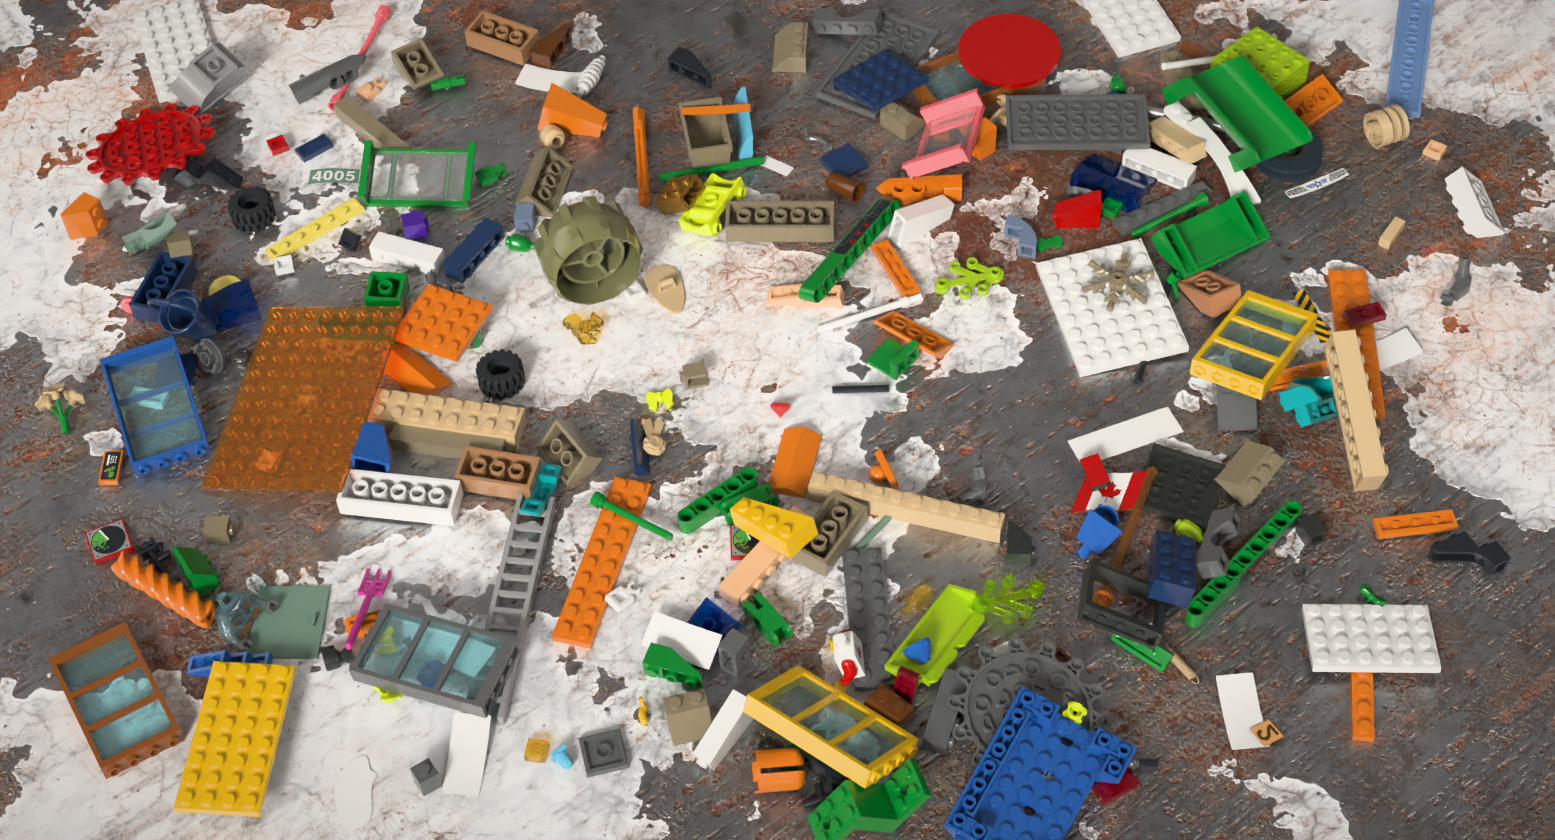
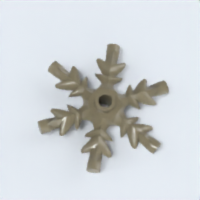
M1126 252L1122 253L1121 261L1116 260L1118 267L1114 266L1116 270L1114 273H1110V268L1106 270L1104 263L1099 266L1094 260H1090L1088 266L1095 269L1092 273L1101 274L1099 277H1106L1107 280L1105 282L1098 280V283L1090 281L1088 282L1090 286H1081L1083 293L1093 290V294L1097 293L1100 289L1103 292L1105 288H1110L1111 291L1106 294L1109 296L1104 299V302H1108L1106 307L1108 312L1114 310L1115 303L1120 304L1118 297H1121L1120 293L1126 291V296L1130 294L1132 301L1135 298L1142 304H1146L1148 301L1147 297L1141 295L1144 291L1136 290V286L1130 287L1129 283L1138 284L1137 281L1147 282L1145 278L1155 277L1154 271L1143 273V270H1140L1135 275L1132 272L1131 276H1126L1125 272L1130 270L1127 268L1132 264L1127 262L1129 254Z

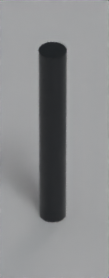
M889 385L832 386V394L889 392Z

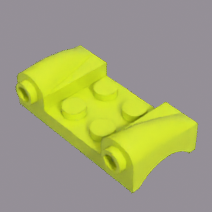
M711 173L704 183L706 188L692 208L684 212L678 221L682 231L702 236H717L722 230L719 217L726 208L727 201H731V199L740 201L746 196L747 190L742 177H738L735 180H725Z

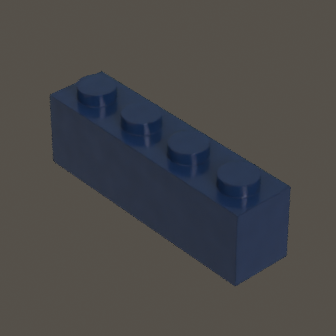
M486 217L481 223H478L476 228L466 236L465 240L455 248L454 252L444 260L445 276L463 284L505 238L503 225Z

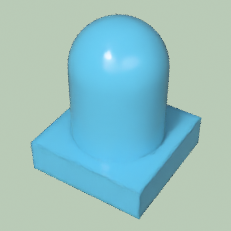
M565 743L551 752V760L553 762L557 760L563 769L572 767L573 760L567 753Z

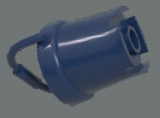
M178 289L170 293L165 299L156 298L147 301L151 308L159 312L160 326L169 334L184 336L195 342H200L202 339L213 338L217 333L215 328L217 324L220 325L219 315L204 304L200 297L191 290Z

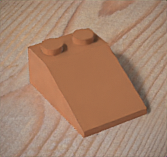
M1207 269L1177 282L1178 287L1202 313L1210 317H1217L1223 312L1232 310L1242 298L1239 283Z

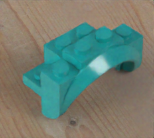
M1330 377L1293 379L1285 391L1279 393L1280 403L1284 411L1295 410V417L1300 428L1338 416Z

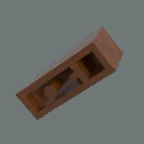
M570 24L563 25L537 42L530 52L533 65L552 69L572 37Z

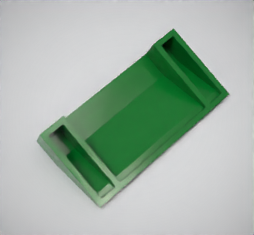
M1246 191L1238 193L1224 203L1177 225L1173 223L1164 227L1151 236L1159 254L1184 279L1271 238Z

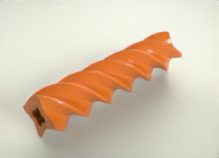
M123 550L119 559L111 566L112 571L117 577L129 582L136 589L144 591L151 598L159 600L164 606L175 610L179 615L190 619L191 622L199 627L210 628L214 618L219 614L215 613L217 610H215L213 600L201 601L198 591L186 592L183 582L171 583L167 572L156 574L153 564L141 565L138 555L127 556Z

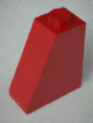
M1101 190L1056 203L1055 210H1052V221H1055L1056 229L1099 228L1102 206Z

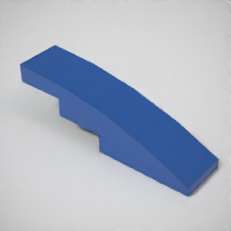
M226 650L190 656L186 674L188 676L209 677L213 661L272 664L274 656L270 652L251 655L248 651L229 654Z

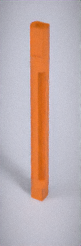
M637 106L633 108L638 199L639 205L647 208L651 204L645 111Z

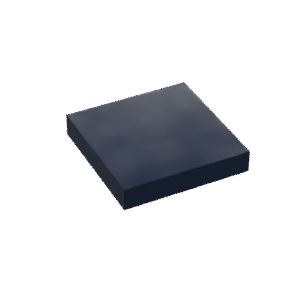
M849 143L820 157V162L830 173H840L847 177H851L869 168V163Z

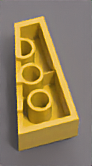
M745 497L730 509L736 527L790 559L818 534L813 517Z

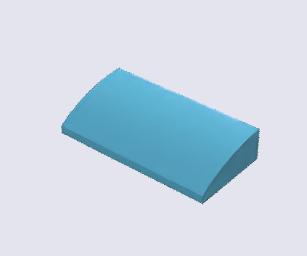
M742 87L739 90L733 105L748 104L746 87ZM749 111L732 113L738 159L753 158V133Z

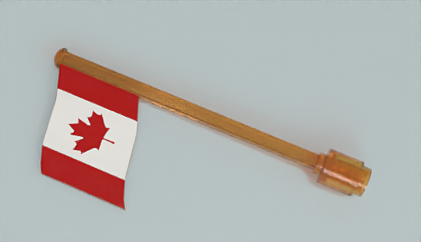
M1148 467L1146 471L1132 473H1107L1110 482L1093 488L1087 476H1085L1071 510V515L1086 513L1090 509L1094 510L1099 504L1111 506L1116 512L1132 510L1111 567L1115 569H1120L1155 475L1158 474V470L1155 467ZM1103 585L1102 589L1096 590L1092 597V602L1111 608L1114 596L1111 594L1112 587Z

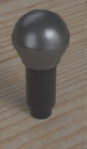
M1133 756L1128 767L1130 770L1139 767L1154 768L1158 767V761L1139 759Z

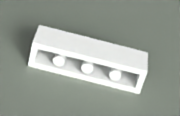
M1151 148L1126 149L1122 159L1123 168L1180 190L1190 186L1196 175L1197 166L1187 164L1180 159Z
M378 232L369 246L372 259L425 274L430 271L438 274L445 260L442 248L383 232Z

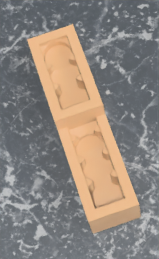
M802 284L769 287L768 304L843 308L845 293L842 285H834L819 303L804 301L799 298L798 293Z

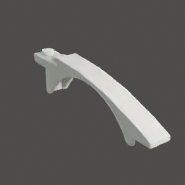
M1179 101L1164 107V113L1171 121L1205 141L1206 151L1219 167L1227 184L1230 197L1246 191L1253 205L1261 203L1260 197L1243 170L1234 172L1228 158L1231 153L1200 117L1195 118Z

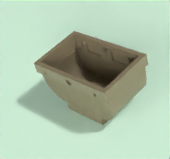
M721 97L678 103L688 156L691 158L693 169L730 163V154L733 152L732 142L725 114L681 115V107L723 105Z

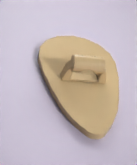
M665 265L650 269L644 278L645 286L649 293L666 310L674 314L681 313L685 297L682 279L678 271Z

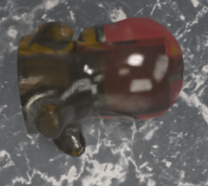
M765 729L756 731L749 741V747L753 750L785 748L782 741L774 737H768L767 730Z

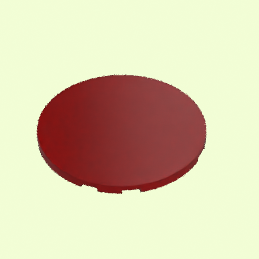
M998 14L980 19L965 30L959 41L958 56L964 70L971 77L981 80V83L993 87L997 85L1004 86L1005 89H1016L1037 84L1045 80L1046 76L1050 73L1052 74L1060 60L1061 46L1056 34L1043 22L1025 15Z

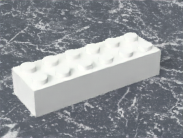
M346 469L336 501L340 514L454 526L463 498V490L459 480Z

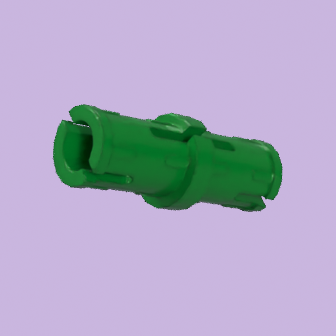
M464 74L454 77L445 76V78L431 82L432 91L446 88L449 90L452 89L451 87L466 85Z

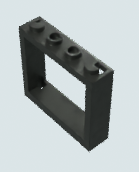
M1091 559L1083 573L1077 619L1155 650L1164 632L1166 602L1148 598V581ZM1094 581L1155 604L1153 625L1092 602Z

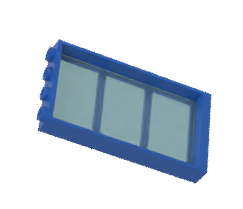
M173 336L100 359L131 466L136 476L211 452Z

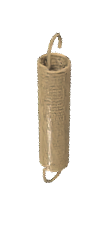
M1172 648L1168 649L1175 654L1171 662L1189 681H1192L1191 679L1196 676V673L1192 671Z

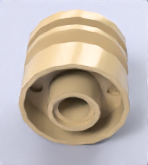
M1397 104L1384 107L1382 110L1369 112L1364 116L1363 127L1365 135L1370 144L1375 148L1390 145L1391 142L1395 143L1409 136L1410 126L1408 117L1402 107Z

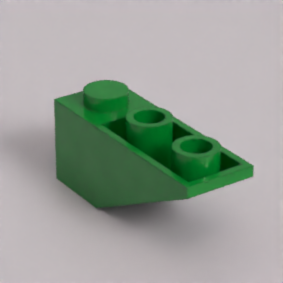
M650 643L642 662L644 674L654 678H663L672 683L686 684L691 688H703L702 675L672 648Z

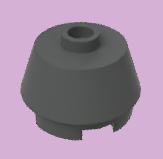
M220 338L202 339L194 346L193 353H197L199 359L197 365L204 373H219L231 360L230 349L225 341Z

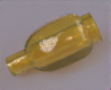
M926 583L914 588L906 598V605L901 609L902 613L908 615L912 610H919L931 600L933 589Z

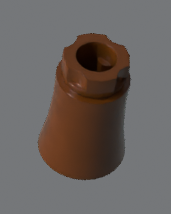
M831 172L825 181V186L831 191L844 197L854 205L863 198L866 191L865 182L849 178L840 173Z

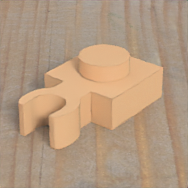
M376 77L372 83L367 81L356 90V95L369 103L380 94V89L386 87L385 80L381 82L380 77Z

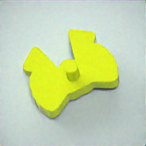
M667 388L663 392H647L646 401L649 409L657 412V403L661 404L664 402L667 410H669L673 406L672 391Z
M372 686L374 690L378 691L381 703L383 704L392 703L402 697V694Z

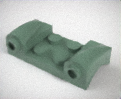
M170 212L153 218L131 233L122 237L126 243L124 246L129 253L133 254L145 248L149 249L161 243L169 236L177 223Z

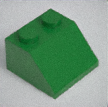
M172 548L182 573L192 589L198 591L199 598L220 587L217 580L220 576L215 567L211 569L209 566L211 561L207 554L202 555L199 548Z

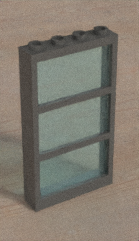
M385 603L383 609L378 612L374 625L370 627L364 643L359 646L355 659L350 662L348 670L353 681L487 719L521 652L518 639Z

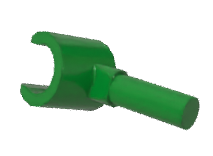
M1171 272L1166 280L1172 285L1174 296L1177 299L1179 298L1177 282L1181 279V275L1179 272L1175 274Z

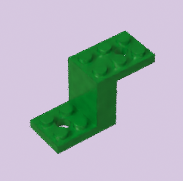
M909 759L884 784L873 783L867 788H863L852 780H845L807 818L816 840H844L853 830L893 833L932 795L916 759Z

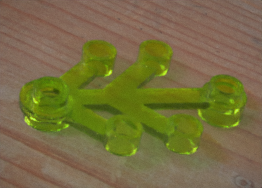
M1011 575L1003 576L1002 586L997 597L989 599L990 594L995 592L997 584L993 580L985 581L982 595H978L972 600L971 608L978 614L991 613L1000 616L1006 624L1013 623L1015 613L1011 610L996 607L997 605L1018 611L1021 617L1029 619L1032 616L1033 608L1030 605H1023L1014 601L1029 596L1035 599L1043 595L1045 586L1039 580H1032L1029 582L1028 588L1008 593L1009 589L1013 587L1015 579Z

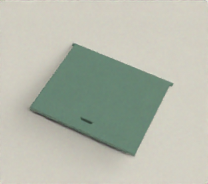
M261 584L257 599L265 602L274 600L278 603V606L274 607L269 604V608L275 612L267 614L263 607L256 604V607L261 612L252 624L249 640L253 645L247 649L251 655L270 652L274 656L273 659H318L330 586H263Z

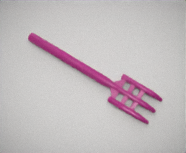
M369 568L366 569L357 591V595H364L365 598L345 643L347 650H351L354 646L372 598L384 595L391 576L390 569L384 580H379L380 569H377L374 579H368Z

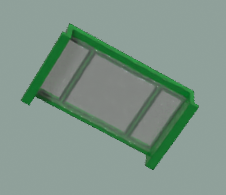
M365 140L358 198H362L366 207L470 209L476 142H469L468 150L375 148L372 140Z

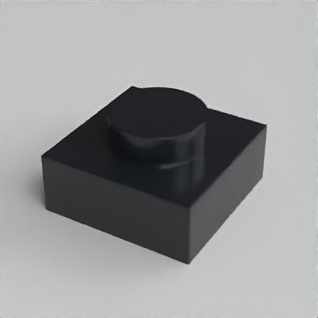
M344 228L338 244L350 251L356 252L362 235L350 228Z

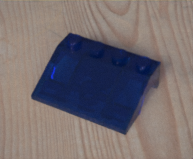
M1093 154L1075 168L1071 174L1070 186L1092 191L1101 190L1102 203L1109 197L1123 203L1122 211L1130 213L1137 209L1139 201L1144 194L1148 195L1158 179Z

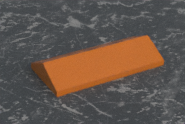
M1321 74L1286 99L1285 103L1308 127L1344 100L1327 78Z
M894 310L875 319L873 322L909 343L912 340L917 341L920 349L939 359H942L954 346L952 341Z
M402 343L389 346L375 363L379 369L406 392L437 396L452 385L450 380L408 345Z
M803 426L784 429L768 483L773 487V493L805 499L822 435Z

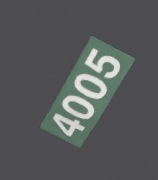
M326 168L310 170L308 184L323 182L358 183L360 169Z

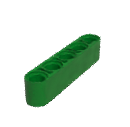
M746 467L681 509L677 514L679 530L684 534L696 531L721 514L719 506L724 501L758 487L757 471L754 468Z

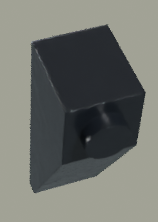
M679 46L667 58L669 71L708 89L712 88L711 74L693 52Z

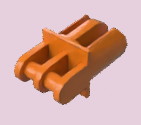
M380 610L366 614L357 638L363 637L365 639L364 635L368 634L370 627L374 625ZM357 612L355 616L343 620V624L346 626L345 631L348 633L347 638L357 617Z

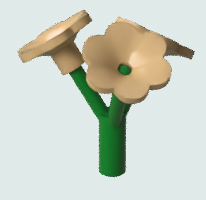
M65 383L53 384L43 388V394L35 403L39 411L48 409L54 412L60 420L62 434L70 433L67 417L71 408H74L75 404L86 403L84 395L74 390H64L66 387ZM64 390V398L69 400L65 413H63L59 400L61 398L59 391ZM55 401H56V404H57L58 411L56 410L55 405H54V402H55Z

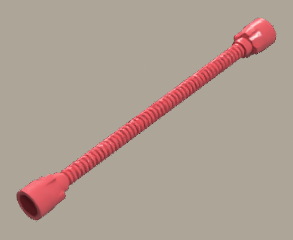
M387 5L379 6L375 14V23L358 55H366L381 24L387 22L392 12ZM350 83L341 87L337 94H333L328 103V107L335 112L334 104L345 97Z

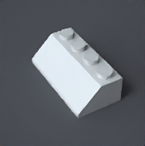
M1463 166L1445 178L1447 183L1446 189L1453 197L1452 203L1459 211L1457 215L1463 221V228L1467 234H1472L1476 238L1499 236L1505 233L1484 184L1479 178Z

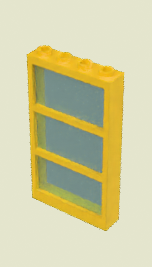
M1248 290L1192 358L1190 374L1262 400L1315 330L1318 314Z
M799 665L747 694L743 712L863 788L877 783L880 778L889 775L893 769L902 766L905 761L912 759L917 753L918 748L916 746L919 738Z

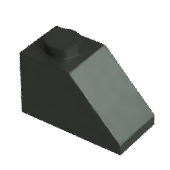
M1008 521L1006 565L1031 566V558H1035L1036 549L1035 546H1032V538L1013 521Z

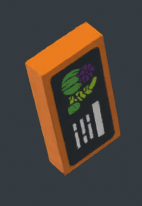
M124 450L104 451L98 479L99 485H119L125 458Z

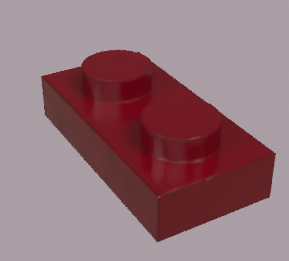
M1379 302L1351 308L1343 312V317L1351 329L1386 320L1387 316Z
M901 666L897 671L893 692L913 706L920 674Z
M1127 767L1119 784L1098 782L1092 786V791L1101 804L1105 806L1139 788L1140 782L1130 768Z

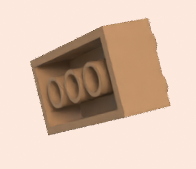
M483 10L465 30L467 46L523 66L531 58V49L540 40L539 30Z
M465 446L454 478L461 482L462 490L465 492L517 500L518 494H523L525 500V498L530 497L538 481V473L542 464L540 457Z

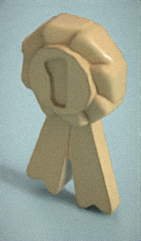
M642 418L641 423L647 435L642 443L643 449L648 454L659 456L666 449V441L660 437L664 422H659L656 419L653 427L650 418L647 420Z

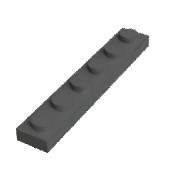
M1202 180L1114 219L1113 226L1124 236L1192 201L1196 194L1204 192L1209 198L1212 197L1213 191Z

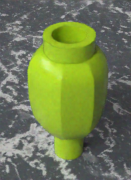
M1178 519L1173 529L1176 530L1177 535L1188 536L1196 539V543L1202 544L1204 536L1200 527L1188 519Z

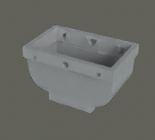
M219 42L215 45H210L190 61L188 67L169 86V90L187 107L197 105L199 107V114L197 116H201L245 82L249 75L247 74V67Z

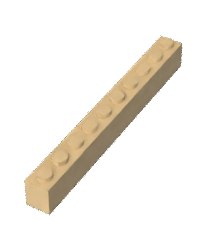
M813 471L808 485L809 501L824 503L831 492L835 491L867 506V514L880 517L889 515L894 520L1000 543L1004 531L1005 514L815 471Z

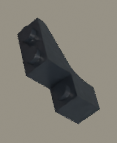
M190 157L186 159L187 166L184 169H177L173 177L174 180L186 188L193 184L202 183L231 192L239 190L244 178L216 158L203 167Z
M1465 530L1458 534L1453 533L1441 542H1434L1430 546L1427 557L1433 563L1473 564L1484 570L1489 577L1507 570L1511 557L1497 541L1489 544L1485 543L1478 547Z

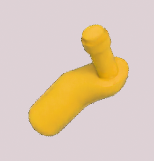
M640 696L638 700L641 706L638 717L641 725H647L648 718L646 713L648 705L644 703V698Z

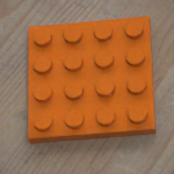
M428 284L391 336L394 341L458 362L493 312V305Z

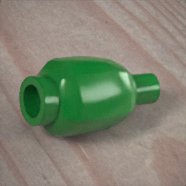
M1114 73L1109 83L1110 91L1125 94L1127 85L1124 79L1118 73Z
M516 233L511 236L507 235L505 246H508L510 250L517 252L534 250L535 243L529 237Z

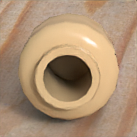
M550 124L541 130L540 139L545 146L556 150L564 144L565 135L559 127Z

